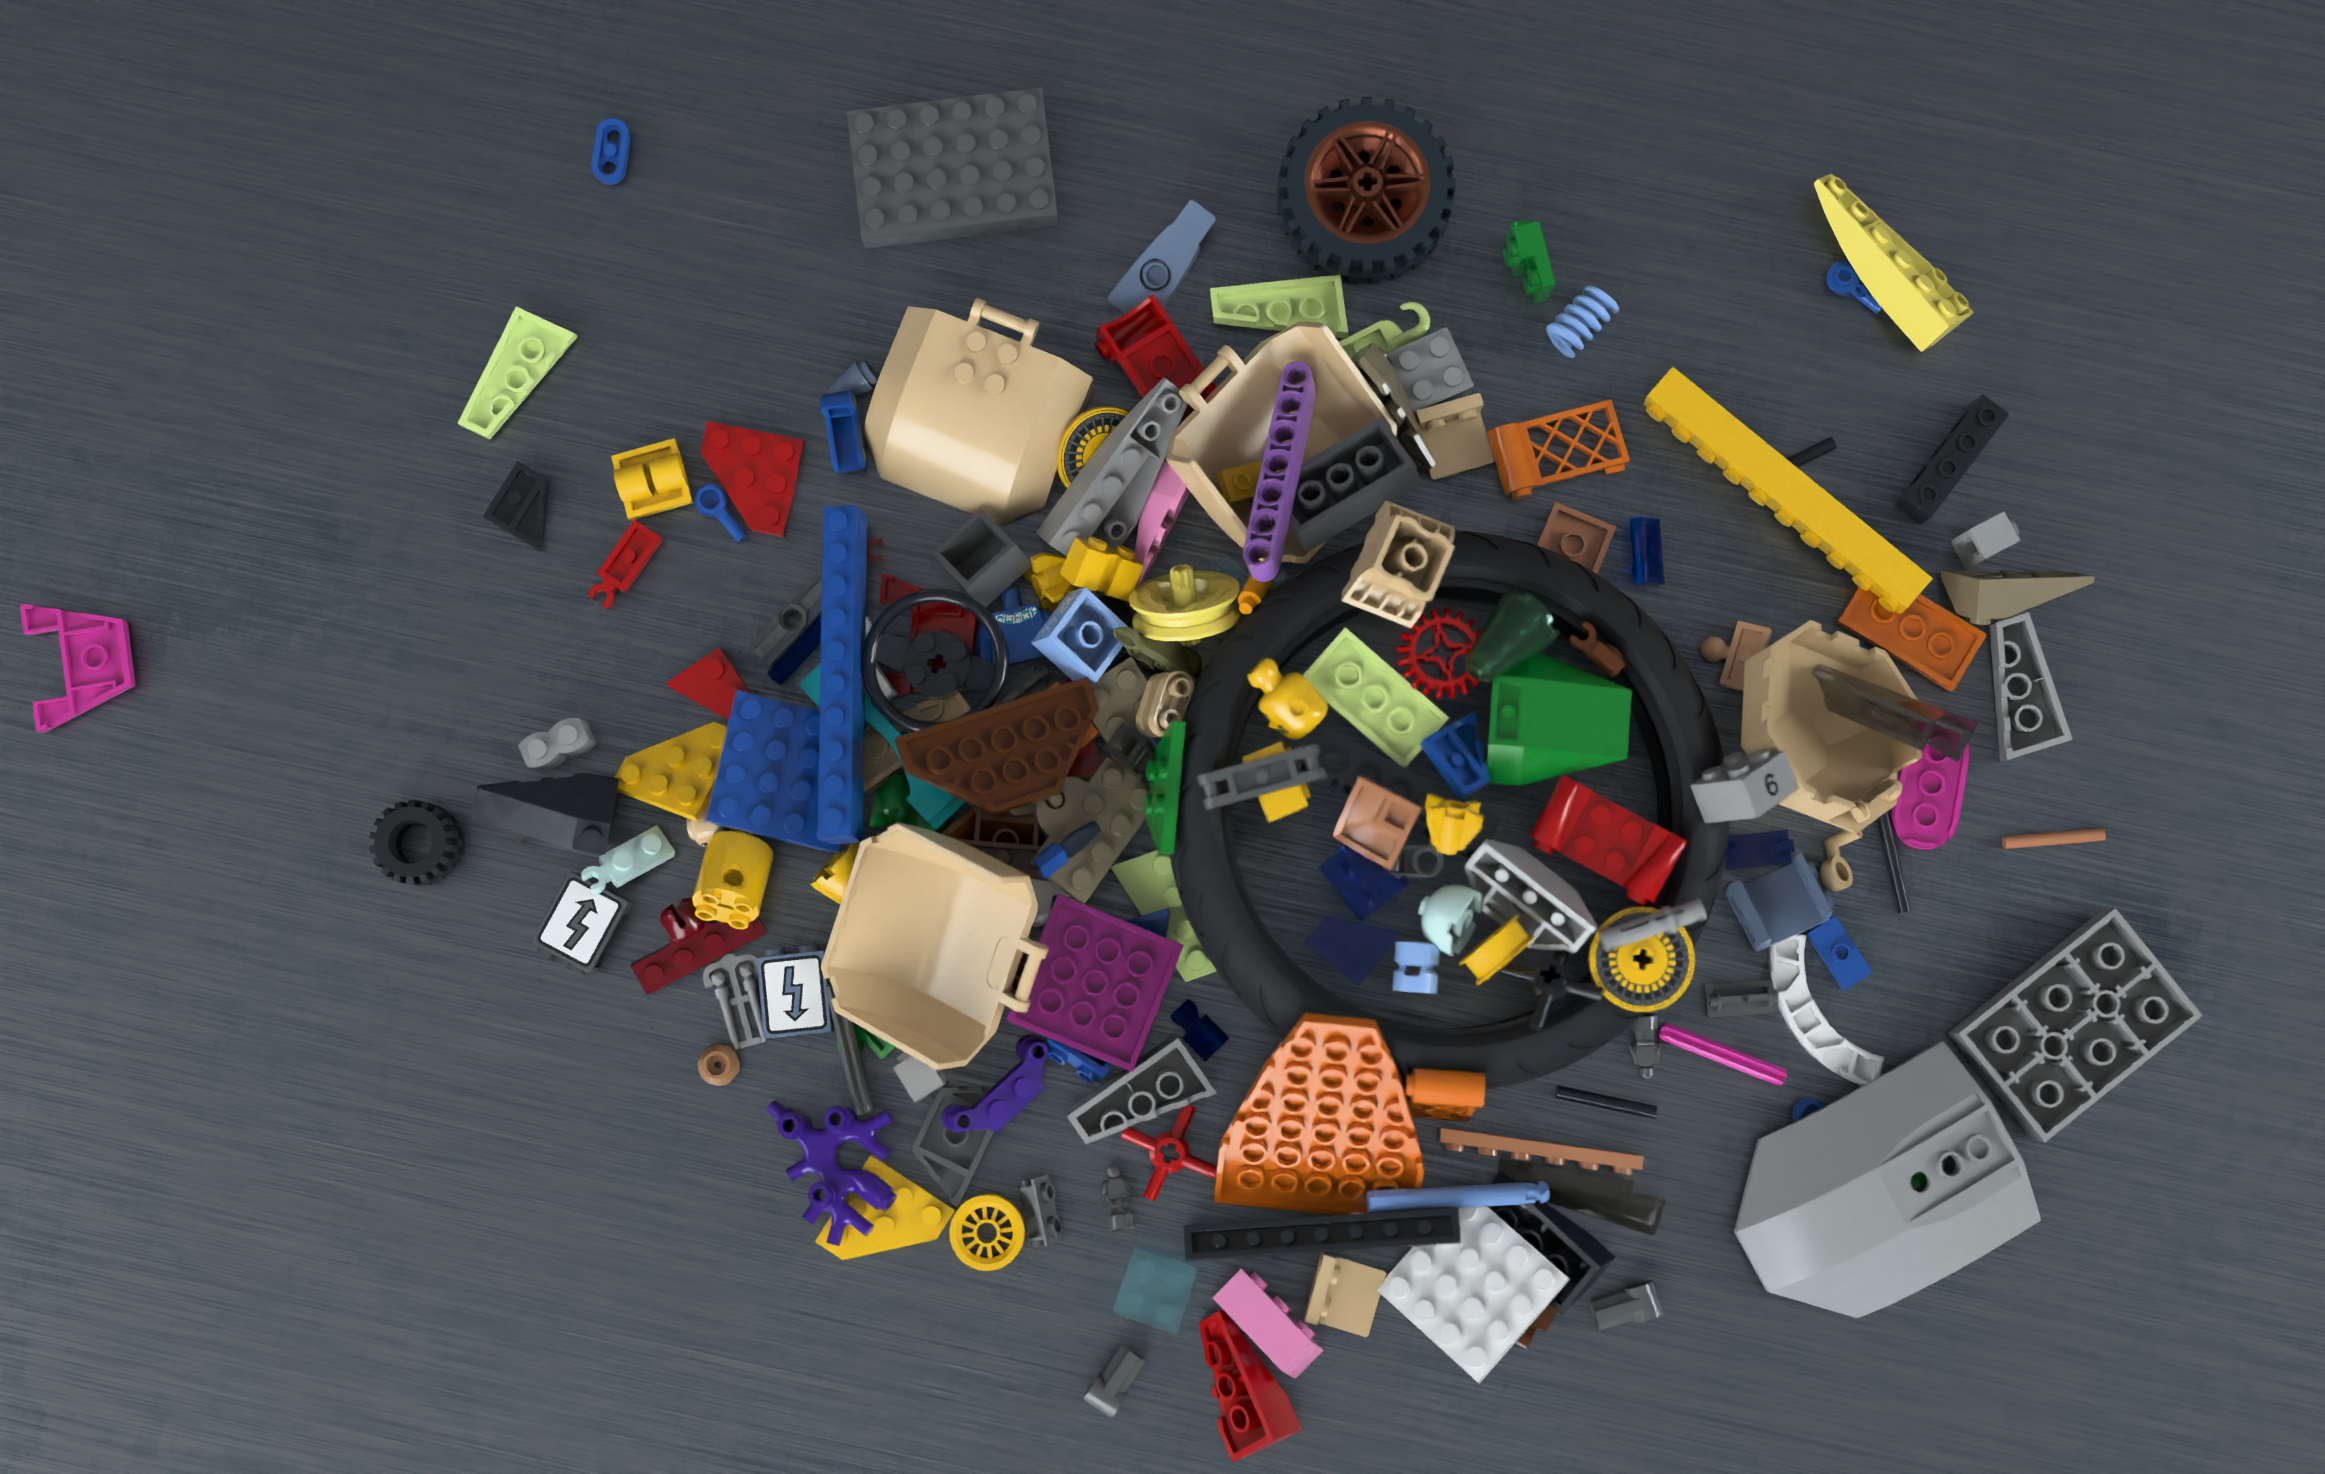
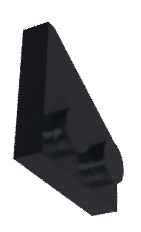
M517 461L483 515V518L540 551L543 540L547 478Z

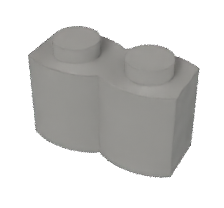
M573 717L556 723L549 732H537L529 735L519 743L518 748L528 768L536 771H546L560 765L566 757H577L587 753L597 742L588 722L581 718Z

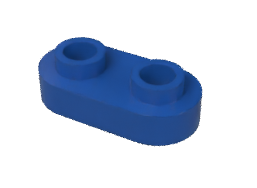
M617 118L603 120L598 125L595 135L591 167L596 178L606 185L619 183L625 177L627 171L631 134L626 124ZM620 134V138L616 142H611V135ZM615 165L616 168L613 173H605L607 166Z

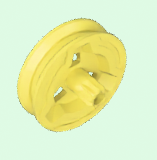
M1188 564L1173 566L1170 574L1145 581L1131 591L1129 603L1137 611L1132 618L1133 629L1149 639L1178 641L1182 646H1194L1201 642V638L1224 632L1241 620L1243 613L1239 610L1240 605L1235 600L1240 593L1239 582L1234 577L1220 572L1193 571V567L1188 566Z

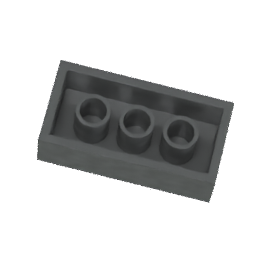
M1382 417L1302 463L1288 528L1305 553L1376 512L1385 501L1393 502L1421 485L1415 463Z

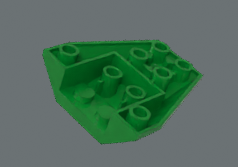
M1495 647L1487 755L1490 781L1487 784L1522 786L1626 760L1628 755L1632 690L1531 649Z

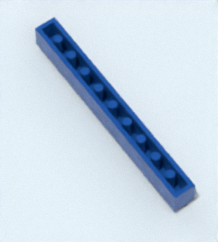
M856 505L823 507L818 838L829 844L861 843L863 841L865 683L862 672V656L866 638L867 516Z

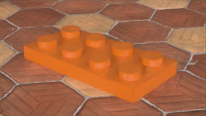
M1857 586L1836 623L1871 645L1887 651L1888 655L1947 691H1954L1987 634L1921 594L1916 597L1903 613L1899 614L1896 611L1890 612L1879 603V597L1871 590L1865 591Z

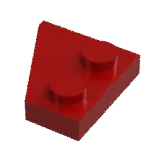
M720 647L666 683L671 689L729 720L735 692L739 690L751 693Z

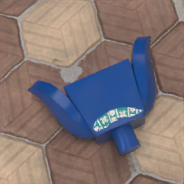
M1019 588L1003 591L1000 594L1003 611L991 614L1000 625L1007 643L1008 666L1047 658L1031 642L1053 614V611L1049 608H1038L1036 603L1023 606ZM981 624L975 638L974 656L995 664L992 640L984 625ZM969 691V692L981 693L982 691Z

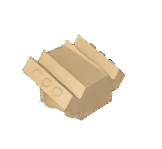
M1385 501L1375 514V524L1367 533L1361 554L1350 571V580L1342 590V601L1412 628L1422 614L1426 602L1433 599L1455 546L1452 545L1455 537V527Z

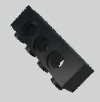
M1984 394L1974 400L1894 505L1920 525L1930 519L2009 416V413Z

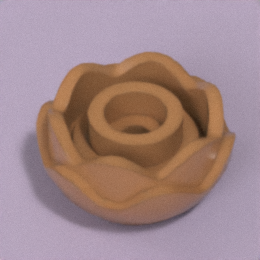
M712 1044L700 1054L698 1059L699 1074L705 1082L711 1085L724 1086L729 1084L740 1070L737 1053L728 1045ZM718 1061L721 1063L720 1068L715 1066Z

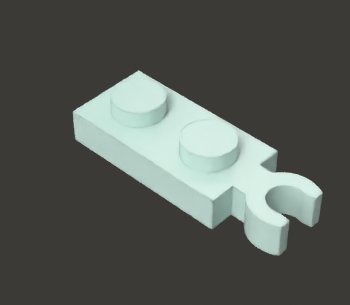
M656 825L608 851L605 855L599 856L601 866L585 868L581 873V878L583 881L591 877L599 880L598 883L591 886L592 895L601 893L605 889L606 883L610 881L618 888L673 858L675 850Z

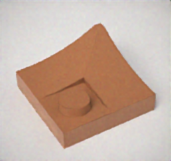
M1361 775L1358 777L1332 836L1370 860L1392 870L1423 807Z

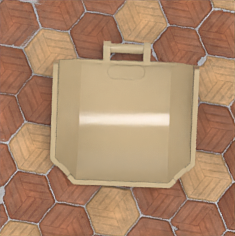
M980 298L975 299L968 321L936 309L908 306L877 381L865 420L863 438L881 479L972 515L982 509L995 524L1005 526L1014 522L1017 518L1046 508L1059 476L1057 454L1061 437L1067 426L1078 415L1085 412L1094 390L1093 377L1058 356L1032 347L1039 328V321L1031 318L1027 321L988 306L987 301ZM985 318L1021 332L1023 337L1019 342L980 327L981 319Z
M1299 321L1260 342L1243 361L1231 347L1223 345L1217 352V357L1191 384H1185L1179 390L1181 398L1194 411L1172 432L1166 461L1208 515L1242 548H1244L1254 501L1250 500L1229 506L1225 501L1216 475L1222 470L1263 460L1283 368L1287 364L1296 361L1306 363L1311 370L1317 387L1302 463L1382 417L1396 437V421L1324 323ZM1228 366L1232 372L1204 400L1200 393ZM1291 439L1285 440V441H1283L1282 443H1286V442L1290 441ZM1267 528L1263 532H1268L1272 528ZM1288 528L1281 562L1307 563L1327 541L1305 553ZM1261 558L1259 560L1263 562L1266 558Z
M896 823L878 836H872L861 841L821 964L824 979H830L836 997L831 999L835 1012L933 1069L942 1070L966 1066L996 1033L1005 1006L1022 1013L1028 1011L1031 1003L1028 998L1040 962L1047 956L1049 948L1046 945L1028 939L1038 910V903L1030 876L964 842L928 829L904 823ZM1024 952L1028 954V958L1016 993L1013 994L1010 992Z

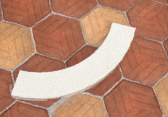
M1797 934L1770 946L1768 949L1769 973L1773 989H1776L1778 992L1777 1005L1786 1024L1799 1043L1827 1069L1857 1085L1863 1086L1880 1077L1884 1057L1863 1050L1839 1035L1829 1025L1814 999H1812L1806 982L1807 977L1804 963L1806 935Z

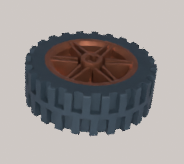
M1362 97L1361 105L1351 106L1350 99L1339 101L1338 109L1330 111L1328 106L1319 110L1318 118L1312 122L1310 119H1307L1301 125L1300 134L1297 137L1293 135L1288 143L1287 153L1283 156L1280 165L1277 187L1278 215L1282 217L1281 228L1284 235H1290L1293 240V250L1297 255L1303 252L1308 257L1307 264L1314 270L1320 265L1327 269L1326 276L1337 274L1348 276V283L1357 284L1359 278H1370V284H1378L1381 278L1387 275H1391L1392 280L1402 276L1404 269L1411 267L1413 270L1419 266L1422 258L1426 254L1430 255L1433 252L1439 238L1443 236L1454 204L1453 196L1456 190V178H1452L1454 163L1452 156L1446 157L1444 153L1446 147L1442 136L1437 139L1434 138L1431 134L1433 125L1427 119L1422 124L1414 119L1415 110L1407 106L1404 113L1393 109L1395 101L1385 99L1384 106L1373 105L1372 97ZM1366 152L1370 158L1369 162L1365 165L1358 157V154ZM1391 167H1397L1399 174H1387V170ZM1337 170L1342 174V177L1331 178L1330 173ZM1362 182H1369V187H1372L1371 191H1364ZM1391 200H1399L1402 206L1398 210H1394L1390 204ZM1341 203L1344 212L1336 213L1332 209L1333 204ZM1362 220H1374L1372 227L1362 225Z

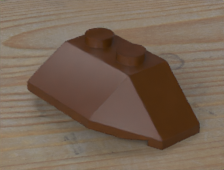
M974 806L940 833L964 842L1029 875L1030 878L1044 879L1028 865L1047 840V837L1039 830L1034 814L1014 816L1006 811L992 815Z

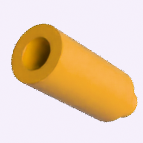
M1250 574L1238 596L1239 610L1243 614H1250L1255 605L1261 603L1262 599L1268 594L1276 576L1272 580L1260 582L1256 581Z

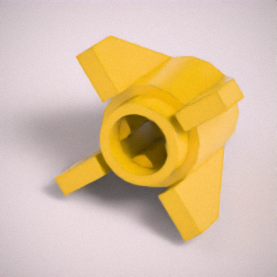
M1041 552L1030 557L1032 566L1023 573V576L1029 582H1032V586L1039 597L1040 608H1049L1051 611H1055L1067 593L1078 588L1060 574L1067 556Z
M1432 793L1427 794L1425 810L1431 835L1430 843L1436 846L1438 852L1448 855L1456 854L1457 851L1465 849L1467 844L1481 830L1483 815L1479 814L1480 802L1475 800L1462 803L1444 800V798Z

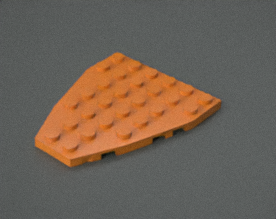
M1305 1013L1262 1066L1220 1141L1214 1203L1329 1215L1368 1213L1367 1191L1422 1187L1424 1161L1407 1096L1405 1095L1403 1080L1376 1020Z

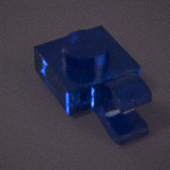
M1189 999L1171 1015L1172 1020L1187 1032L1182 1038L1205 1062L1229 1039L1206 1014L1200 1019L1197 1006Z

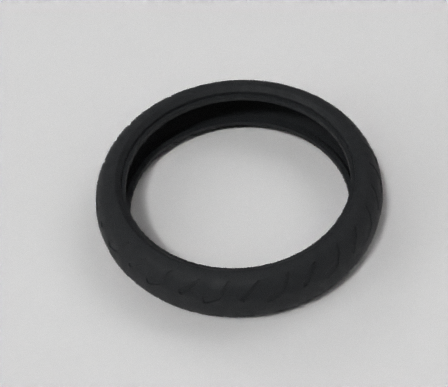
M1455 531V537L1452 542L1455 548L1433 599L1468 600L1502 607L1547 626L1567 640L1572 635L1576 636L1580 641L1587 639L1586 631L1580 627L1585 621L1595 628L1597 642L1600 641L1604 646L1606 643H1609L1622 654L1621 660L1626 665L1612 679L1606 673L1604 674L1611 682L1632 690L1630 710L1643 735L1654 773L1657 790L1658 826L1687 841L1654 903L1647 900L1645 905L1639 903L1637 907H1650L1661 910V907L1667 905L1672 908L1700 898L1706 912V920L1683 926L1691 939L1694 949L1709 919L1718 894L1726 860L1729 821L1705 823L1690 786L1702 778L1701 773L1703 771L1723 764L1722 759L1724 756L1714 719L1703 692L1689 670V666L1671 640L1647 613L1631 598L1611 585L1609 581L1587 567L1559 553L1529 542L1475 531ZM1365 543L1354 545L1303 568L1270 591L1262 599L1261 603L1255 605L1250 614H1245L1233 626L1217 646L1194 685V691L1182 719V722H1186L1175 845L1174 854H1169L1179 897L1197 939L1219 975L1236 996L1262 1022L1283 1039H1285L1305 1013L1376 1020L1401 1075L1404 1088L1406 1075H1413L1414 1068L1485 1073V1090L1511 1086L1540 1078L1594 1053L1619 1036L1645 1012H1635L1621 1008L1609 1001L1604 995L1601 1002L1569 993L1563 1000L1551 1003L1542 1031H1537L1529 1027L1534 1009L1499 1022L1460 1028L1416 1026L1390 1020L1365 1011L1339 998L1313 980L1290 959L1274 940L1257 914L1244 887L1235 859L1230 831L1229 805L1207 811L1205 809L1203 800L1206 799L1203 787H1199L1197 776L1233 766L1236 749L1244 727L1255 705L1264 693L1260 688L1250 684L1247 676L1248 673L1264 658L1274 660L1280 672L1296 654L1314 639L1336 625L1364 612H1368L1342 601V590L1350 580V571L1358 560ZM1226 780L1217 782L1220 795L1229 793ZM1641 949L1640 954L1633 956V961L1638 962L1639 969L1643 970L1644 964H1650L1651 958L1645 956V950ZM1591 971L1579 980V982L1596 986Z

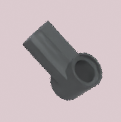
M1653 1280L1635 1283L1625 1287L1622 1292L1590 1301L1591 1311L1598 1330L1619 1326L1630 1321L1636 1323L1648 1321L1663 1315Z
M1121 1344L1102 1374L1099 1373L1084 1395L1083 1400L1112 1418L1127 1396V1389L1143 1368L1146 1360L1131 1348Z

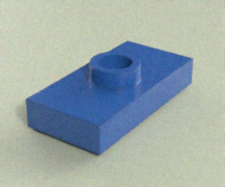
M1836 915L1830 917L1829 921L1805 933L1841 990L1848 989L1873 973Z

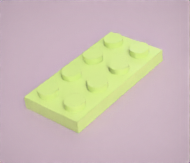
M1346 627L1303 675L1325 698L1327 705L1389 759L1404 768L1422 750L1420 743L1428 736L1436 733L1449 719L1444 712L1417 689H1413L1406 679Z

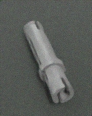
M1700 898L1672 908L1667 905L1661 907L1660 912L1599 930V937L1605 952L1667 931L1669 934L1676 933L1678 931L1677 928L1706 920V912Z

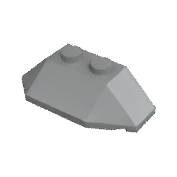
M1486 839L1464 866L1466 874H1468L1470 888L1482 893V911L1501 926L1518 914L1519 917L1516 921L1529 936L1536 935L1527 945L1529 948L1576 952L1597 928L1594 919L1577 890L1522 847Z

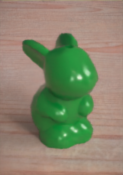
M896 773L888 777L887 782L879 789H876L870 828H879L885 823L891 826L896 823H904L941 833L950 826L948 818L935 830L906 800L910 795V788L905 774Z

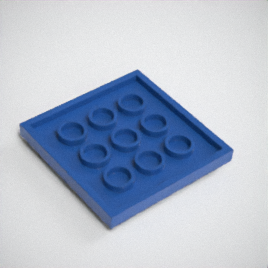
M737 690L734 694L705 822L837 854L840 844H829L818 838L820 711ZM864 722V736H865V731H866V727H867V723H865V722Z

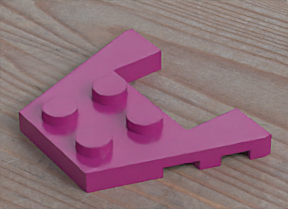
M29 604L20 605L23 634L30 636L54 631L59 632L65 677L66 697L32 702L36 732H48L136 686L128 622L126 620L44 608Z

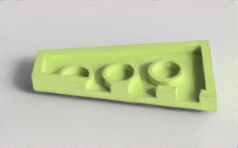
M1340 275L1210 288L1214 324L1282 331L1299 321L1324 323L1336 338L1348 339V326Z
M516 306L458 424L485 438L491 439L578 336Z
M1156 850L1111 866V870L1141 915L1166 908L1170 909L1171 913L1166 938L1184 945L1175 966L1184 981L1188 982L1216 972L1217 970L1197 939L1182 905L1171 867L1170 855L1159 853Z

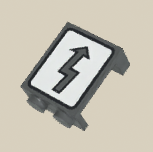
M569 871L531 943L539 947L537 950L538 954L552 961L559 957L568 962L567 969L584 977L586 972L597 974L600 968L595 966L622 915H629L635 903L607 888L599 894L592 895L591 886L596 884V882L590 879L583 881L581 874Z

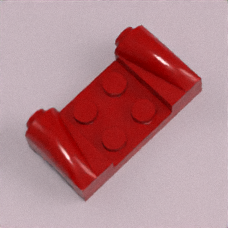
M1154 294L1147 297L1128 313L1101 325L1097 330V341L1094 345L1098 354L1104 360L1108 358L1112 362L1118 361L1142 398L1163 378L1181 389L1185 384H1191L1205 370ZM1213 381L1200 393L1204 400L1216 388ZM1187 404L1179 425L1194 411L1189 404Z
M1564 775L1559 780L1529 835L1535 839L1534 847L1549 855L1552 854L1553 850L1563 854L1626 888L1628 891L1625 896L1642 905H1645L1647 900L1654 903L1687 843L1686 840L1658 825L1652 824Z

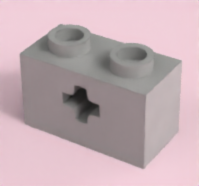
M2003 511L1967 530L1950 542L1965 569H1969L2021 540L2018 537L2019 529L2017 524L2011 517H2007Z
M906 1052L897 1057L899 1064L893 1067L914 1103L923 1100L949 1083L942 1070L933 1069Z

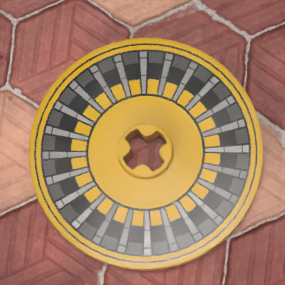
M1112 406L1095 407L1078 415L1067 426L1061 437L1057 454L1058 473L1066 488L1069 487L1091 456L1129 412Z
M1633 907L1619 911L1603 922L1592 939L1589 951V967L1596 986L1604 988V996L1621 1008L1635 1012H1650L1662 1009L1676 1001L1684 993L1692 979L1695 955L1691 939L1684 927L1677 928L1678 931L1673 934H1669L1667 931L1605 952L1602 946L1599 930L1611 928L1660 912L1661 910L1650 907ZM1641 949L1645 950V956L1651 958L1650 964H1644L1643 970L1639 969L1638 962L1633 961V956L1640 954Z

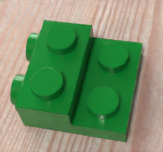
M1528 219L1516 221L1510 224L1511 231L1506 234V247L1502 249L1504 263L1506 267H1511L1513 276L1526 273L1527 276H1523L1524 289L1527 296L1532 295L1534 304L1546 302L1555 286V280L1540 221L1532 223Z

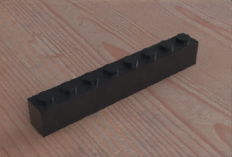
M1458 1207L1184 1225L1185 1257L1187 1261L1461 1244Z

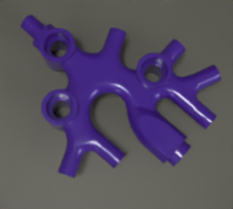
M773 1101L766 1111L777 1120L776 1125L780 1135L785 1139L796 1140L803 1150V1158L786 1169L787 1175L792 1181L806 1173H815L820 1178V1181L814 1183L809 1189L808 1199L811 1205L802 1217L813 1224L823 1211H829L832 1215V1222L827 1243L840 1246L842 1235L847 1225H852L864 1236H867L873 1230L874 1225L847 1204V1194L855 1192L876 1210L881 1209L884 1212L892 1206L897 1195L893 1193L894 1188L872 1172L863 1169L841 1168L836 1163L835 1152L843 1142L856 1141L882 1162L885 1161L891 1151L876 1139V1132L893 1121L889 1111L885 1109L870 1119L858 1120L853 1109L844 1106H832L824 1115L826 1127L824 1129H815L812 1127L809 1117L796 1113L790 1107L785 1109L776 1101ZM838 1114L841 1115V1122L839 1125H837L835 1121L836 1116ZM792 1121L795 1122V1129L793 1131L790 1130V1123ZM824 1189L826 1197L822 1201L820 1198V1192Z

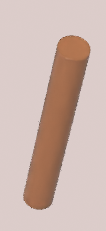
M2104 828L2010 835L2002 837L2003 849L2097 842L2105 841L2106 834Z

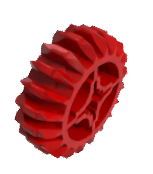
M1447 607L1443 611L1442 618H1439L1436 608L1430 610L1431 620H1428L1422 613L1417 619L1420 626L1414 623L1412 628L1407 627L1413 635L1402 632L1399 636V639L1407 643L1408 646L1400 645L1396 648L1397 653L1406 655V658H1401L1397 661V666H1409V669L1401 676L1404 679H1408L1413 675L1416 679L1412 682L1411 687L1416 689L1420 683L1423 684L1425 688L1422 694L1425 697L1429 695L1431 689H1435V700L1438 701L1442 699L1443 690H1446L1448 698L1453 700L1456 698V687L1462 695H1466L1469 692L1465 682L1476 687L1479 684V680L1473 673L1484 675L1487 671L1478 662L1485 663L1490 659L1489 655L1479 653L1480 650H1484L1489 646L1488 641L1477 642L1476 640L1484 634L1483 629L1472 632L1470 628L1474 625L1475 620L1471 618L1466 624L1460 622L1464 616L1462 611H1458L1455 619L1450 618L1451 610ZM1443 628L1454 630L1464 638L1467 644L1451 642ZM1432 629V648L1423 651V653L1415 654L1418 638L1424 632ZM1439 644L1443 647L1444 651L1454 652L1446 659L1448 661L1446 665L1442 657L1432 656L1433 653L1439 650ZM1470 654V662L1466 672L1454 679L1452 673L1454 671V659ZM1419 664L1435 666L1443 681L1426 675L1419 667Z

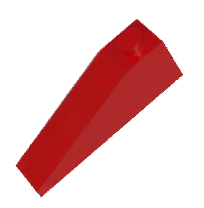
M1222 1309L1201 1321L1199 1326L1206 1363L1213 1369L1215 1385L1211 1386L1213 1398H1218L1221 1417L1217 1418L1218 1429L1231 1461H1238L1301 1431V1426L1289 1398L1229 1315Z

